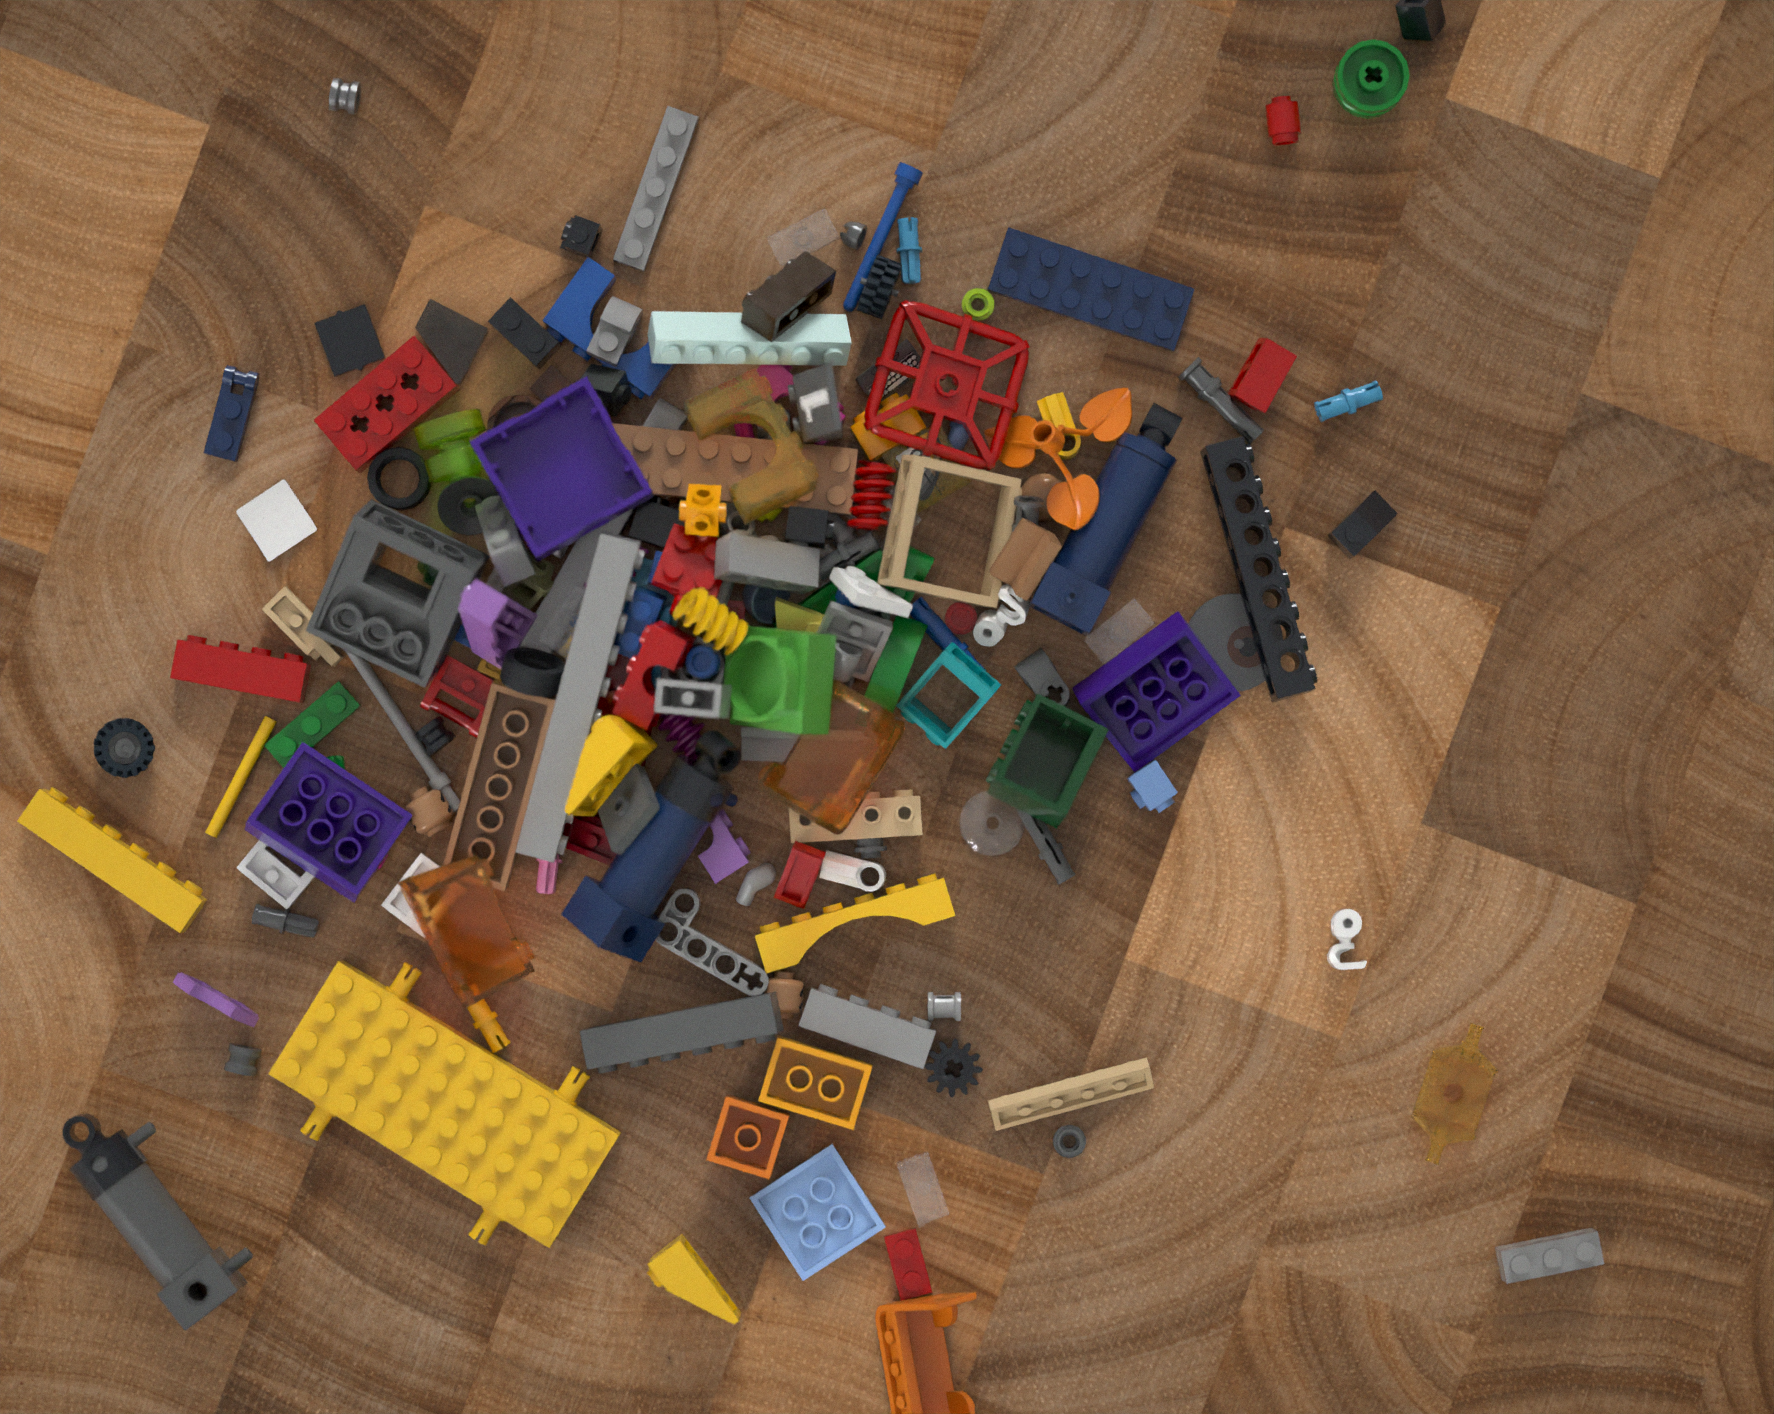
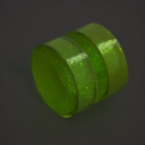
M470 409L442 416L414 428L420 450L439 449L440 452L424 461L430 483L449 481L450 483L461 477L476 476L480 474V471L484 470L470 444V439L486 431L480 409Z

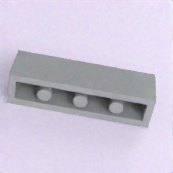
M820 984L818 989L811 988L799 1023L800 1027L921 1069L924 1068L936 1033L935 1029L930 1028L932 1022L913 1016L912 1021L900 1018L901 1011L882 1005L881 1010L868 1007L869 1000L852 994L849 1000L837 996V989Z

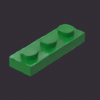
M338 681L264 746L284 768L302 742L314 748L358 710L361 705L346 687Z

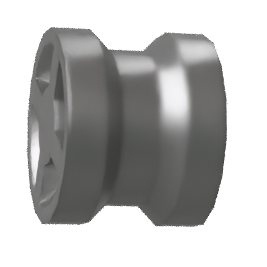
M334 78L329 93V110L345 109L349 114L356 115L361 97V82L344 83L342 79Z

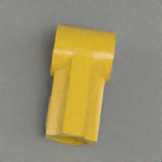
M1063 392L1055 393L1036 401L1042 420L1050 421L1055 427L1063 424L1065 427L1076 429ZM1064 433V436L1067 435L1074 439L1075 447L1066 452L1061 450L1058 452V455L1062 460H1069L1078 454L1081 439L1080 435Z

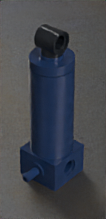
M1153 403L1139 429L1140 433L1135 436L1124 432L1121 438L1117 440L1096 480L1100 499L1094 516L1082 528L1070 529L1054 562L1052 561L1029 604L1031 608L1084 636L1091 632L1111 593L1109 590L1162 491L1170 475L1169 472L1173 470L1177 462L1176 458L1166 452L1165 447H1168L1183 417Z

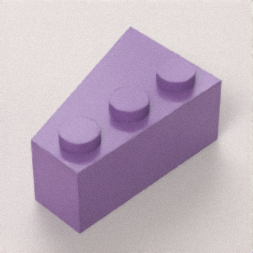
M475 579L473 584H469L464 589L461 595L462 602L458 609L472 652L501 670L506 652L520 646L538 615Z

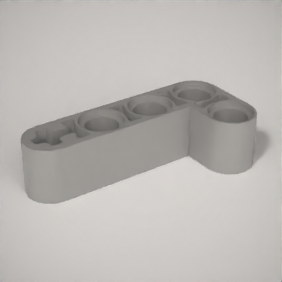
M682 888L676 891L671 896L659 919L664 923L671 922L676 925L678 935L674 940L667 941L659 933L656 941L663 947L750 996L762 994L769 984L768 973L766 974L765 969L690 926L700 908V897L698 893L690 888ZM686 893L693 897L694 907L690 912H682L677 908L676 900L680 894ZM701 939L705 942L707 950L703 956L695 957L690 954L688 945L691 940ZM728 955L734 959L735 968L732 972L722 973L718 970L717 960L720 956ZM741 962L748 966L743 972L752 976L755 972L761 974L760 981L763 982L762 987L756 985L754 989H750L748 987L749 980L740 976L739 982L733 980V977L740 970Z

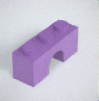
M724 809L719 812L714 822L709 825L714 836L711 846L698 855L715 884L750 862L746 856L751 851L741 836L735 839L728 829L733 826V823Z

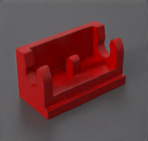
M1258 338L1228 394L1250 409L1266 413L1297 355L1268 338Z

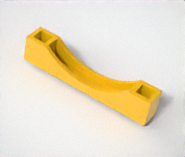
M936 873L917 879V886L907 889L904 883L885 888L887 895L874 898L873 892L854 898V905L844 908L841 902L823 907L824 914L811 917L810 912L791 917L792 924L780 927L778 921L761 926V933L756 934L755 939L766 974L798 964L806 951L821 936L836 926L853 919L868 916H894L927 925L955 916L944 877L937 879Z

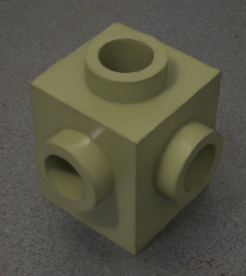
M527 549L535 574L505 586L502 594L530 610L541 597H546L554 584L551 576L555 566L545 559L537 562L532 552Z

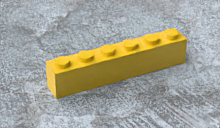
M51 787L50 790L39 789L17 822L177 932L184 933L187 931L207 901L201 895L203 890L189 880L185 883L174 877L176 871L161 861L156 865L147 858L149 852L135 843H132L131 846L120 840L122 834L107 824L101 827L93 821L95 815L82 806H78L77 809L66 803L68 797L56 788Z

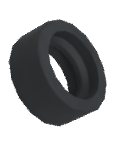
M395 447L386 449L375 457L369 466L367 480L369 490L378 502L391 509L402 511L412 509L424 501L430 492L432 477L430 467L423 457L411 449ZM399 459L413 464L419 475L417 488L411 495L404 498H395L388 495L382 488L380 480L384 467L391 461Z
M525 647L513 648L508 650L504 656L500 679L507 687L519 693L536 697H552L558 694L565 664L558 657L545 651Z

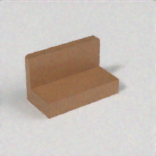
M1022 518L990 567L989 572L993 577L1011 585L1016 596L1028 601L1062 546L1055 534Z

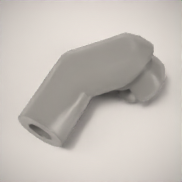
M763 863L748 871L737 894L736 901L741 905L750 906L756 892L772 884L776 879L775 867L770 863Z

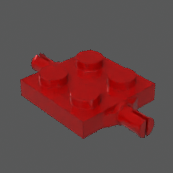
M676 523L672 526L651 583L652 586L667 590L674 596L669 610V614L672 616L679 602L688 592L693 589L704 588L707 590L708 596L717 598L724 581L714 579L716 540L718 538L715 536L685 534V527Z

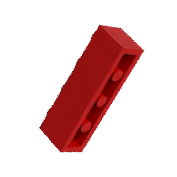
M187 635L186 641L177 639L170 675L171 679L300 703L305 701L311 664L303 663L304 656L284 653L283 659L271 657L272 650L252 647L251 653L238 651L239 644L220 641L219 647L206 645L207 638Z

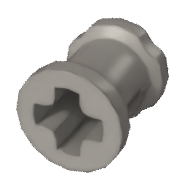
M928 992V1021H933L934 1018H955L956 1021H961V992H955L954 995H934L933 992Z

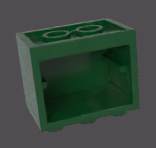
M1037 693L1032 702L1026 700L1014 722V725L1019 728L1018 730L1012 728L999 752L1005 755L1004 758H997L985 782L990 784L986 793L1057 829L1066 817L1109 729Z

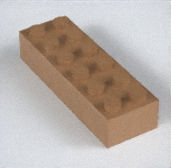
M495 680L492 683L441 874L502 891L508 888L518 854L515 852L557 696H529L510 689L502 681Z

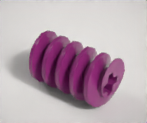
M662 713L660 719H663V721L659 725L658 730L660 732L670 730L665 740L667 743L677 741L672 751L674 753L685 752V756L696 760L695 746L698 739L702 736L699 733L705 724L703 722L693 724L692 721L696 716Z

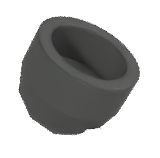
M850 221L844 224L843 227L848 231L847 233L840 232V238L845 245L858 250L865 239L867 226L859 222Z

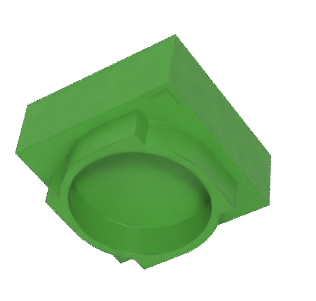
M748 626L747 634L743 641L725 658L724 685H732L730 724L795 734L829 735L837 635L768 626Z

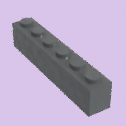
M771 992L580 1030L587 1070L597 1068L598 1074L618 1070L617 1064L629 1062L630 1068L649 1064L648 1058L660 1056L661 1062L681 1058L680 1052L692 1050L693 1056L712 1052L711 1046L724 1044V1049L744 1046L743 1040L755 1038L756 1043L776 1040L775 1034L784 1031L777 993Z

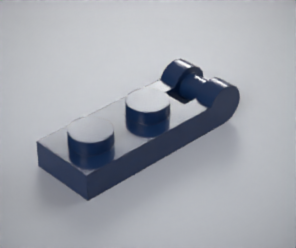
M230 365L225 367L204 454L234 462L238 461L259 382V373L253 371L248 373L237 371V367ZM234 384L244 386L243 395L232 393Z

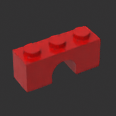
M662 620L652 623L651 626L647 625L639 639L642 647L638 655H633L627 665L626 672L629 673L625 684H621L614 694L613 702L616 705L612 713L645 730L655 727L662 713L654 712L656 688L652 683V671L656 665L664 666L672 671L682 668L696 638Z

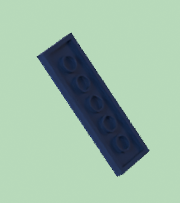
M1008 227L987 291L1174 352L1194 288Z

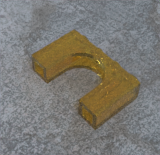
M756 368L684 401V413L699 440L730 425L750 423L764 429L775 443L776 455L766 468L730 486V498L744 524L815 491L816 478L819 477L811 459L806 461L801 452L803 444L796 431L790 432L785 422L788 421V417L783 406L780 403L775 405L770 395L773 393L768 379L765 375L760 377Z

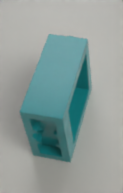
M951 642L896 706L901 710V715L908 722L916 723L925 731L926 737L933 744L941 745L946 749L1000 688L1001 684L955 643ZM942 665L980 697L953 729L915 697Z

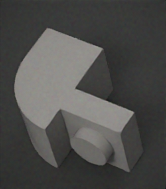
M612 296L600 317L599 325L587 348L586 354L617 367L627 343L630 344L643 316V309Z

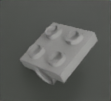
M830 601L817 633L837 635L833 679L848 682L852 677L868 682L892 631V621Z

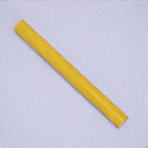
M268 716L264 717L205 831L208 835L215 838L218 837L277 722L276 720Z

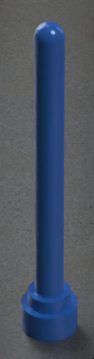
M899 162L894 173L897 176L894 181L897 185L843 303V308L848 312L853 311L857 306L865 285L860 284L862 277L868 278L874 260L883 248L908 190H912L914 184L918 185L923 172L910 165Z

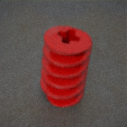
M857 461L865 467L855 469V475L863 480L853 482L854 488L861 493L851 495L853 502L859 506L849 508L851 515L857 519L848 520L847 526L865 531L880 532L878 530L880 526L889 524V521L880 517V515L891 511V508L882 504V502L893 498V495L887 493L884 489L895 485V482L889 480L886 476L896 473L897 469L879 462Z

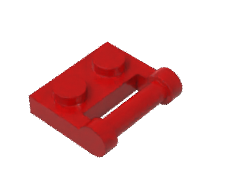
M447 655L426 692L420 707L426 711L430 709L469 730L468 734L477 738L490 688L494 680ZM442 689L480 710L476 719L438 699L437 696Z

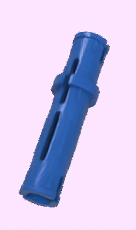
M920 597L912 604L913 607L910 615L916 621L928 625L925 632L940 647L942 652L953 642L987 671L967 649L969 646L965 642L962 643L951 632L949 627L930 608L923 597Z

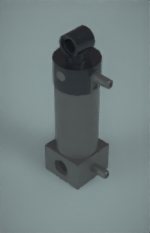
M79 1114L68 1119L62 1130L65 1143L77 1149L82 1155V1159L69 1170L92 1200L98 1203L161 1285L163 1290L157 1293V1295L184 1331L248 1283L238 1269L253 1258L251 1251L248 1248H243L232 1258H229L220 1246L213 1251L146 1164L148 1159L138 1146L156 1133V1128L151 1122H147L130 1136H127L123 1130H120L108 1138L101 1132L99 1120L91 1114ZM78 1122L84 1123L89 1129V1135L86 1140L79 1139L75 1134V1126ZM198 1282L203 1283L207 1287V1295L199 1291Z

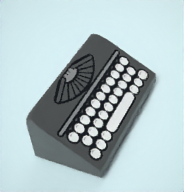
M906 339L897 346L893 361L918 369L921 357L909 340ZM875 364L856 378V382L868 397L877 371ZM890 372L881 402L912 378Z

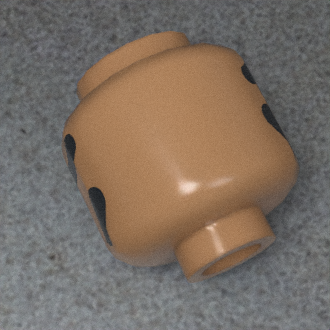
M425 786L409 795L411 802L406 805L405 810L413 815L410 822L418 834H427L428 837H431L451 825L449 820L454 812L441 790L433 789L428 791Z
M774 971V977H769L768 987L762 994L776 992L781 1018L793 1019L794 1014L799 1013L803 1008L804 983L794 978V972Z

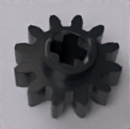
M957 1038L953 1039L952 1047L947 1048L943 1041H940L939 1046L942 1051L937 1053L930 1050L929 1055L935 1059L934 1063L929 1062L924 1065V1068L934 1071V1074H931L927 1081L934 1082L937 1080L939 1082L936 1088L937 1093L942 1092L944 1087L949 1088L950 1097H954L956 1088H960L961 1092L967 1095L968 1089L966 1084L968 1082L972 1085L979 1084L977 1079L973 1077V1073L983 1071L982 1067L974 1066L973 1064L974 1061L980 1058L979 1053L968 1054L971 1048L969 1042L962 1049L958 1048ZM953 1059L955 1063L961 1062L963 1064V1067L959 1068L960 1074L958 1076H954L952 1072L946 1074L944 1068L948 1067L947 1061Z

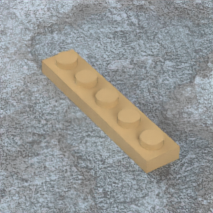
M1143 1058L1014 1094L1004 1095L988 1100L995 1130L998 1131L1153 1089L1154 1084L1148 1060Z

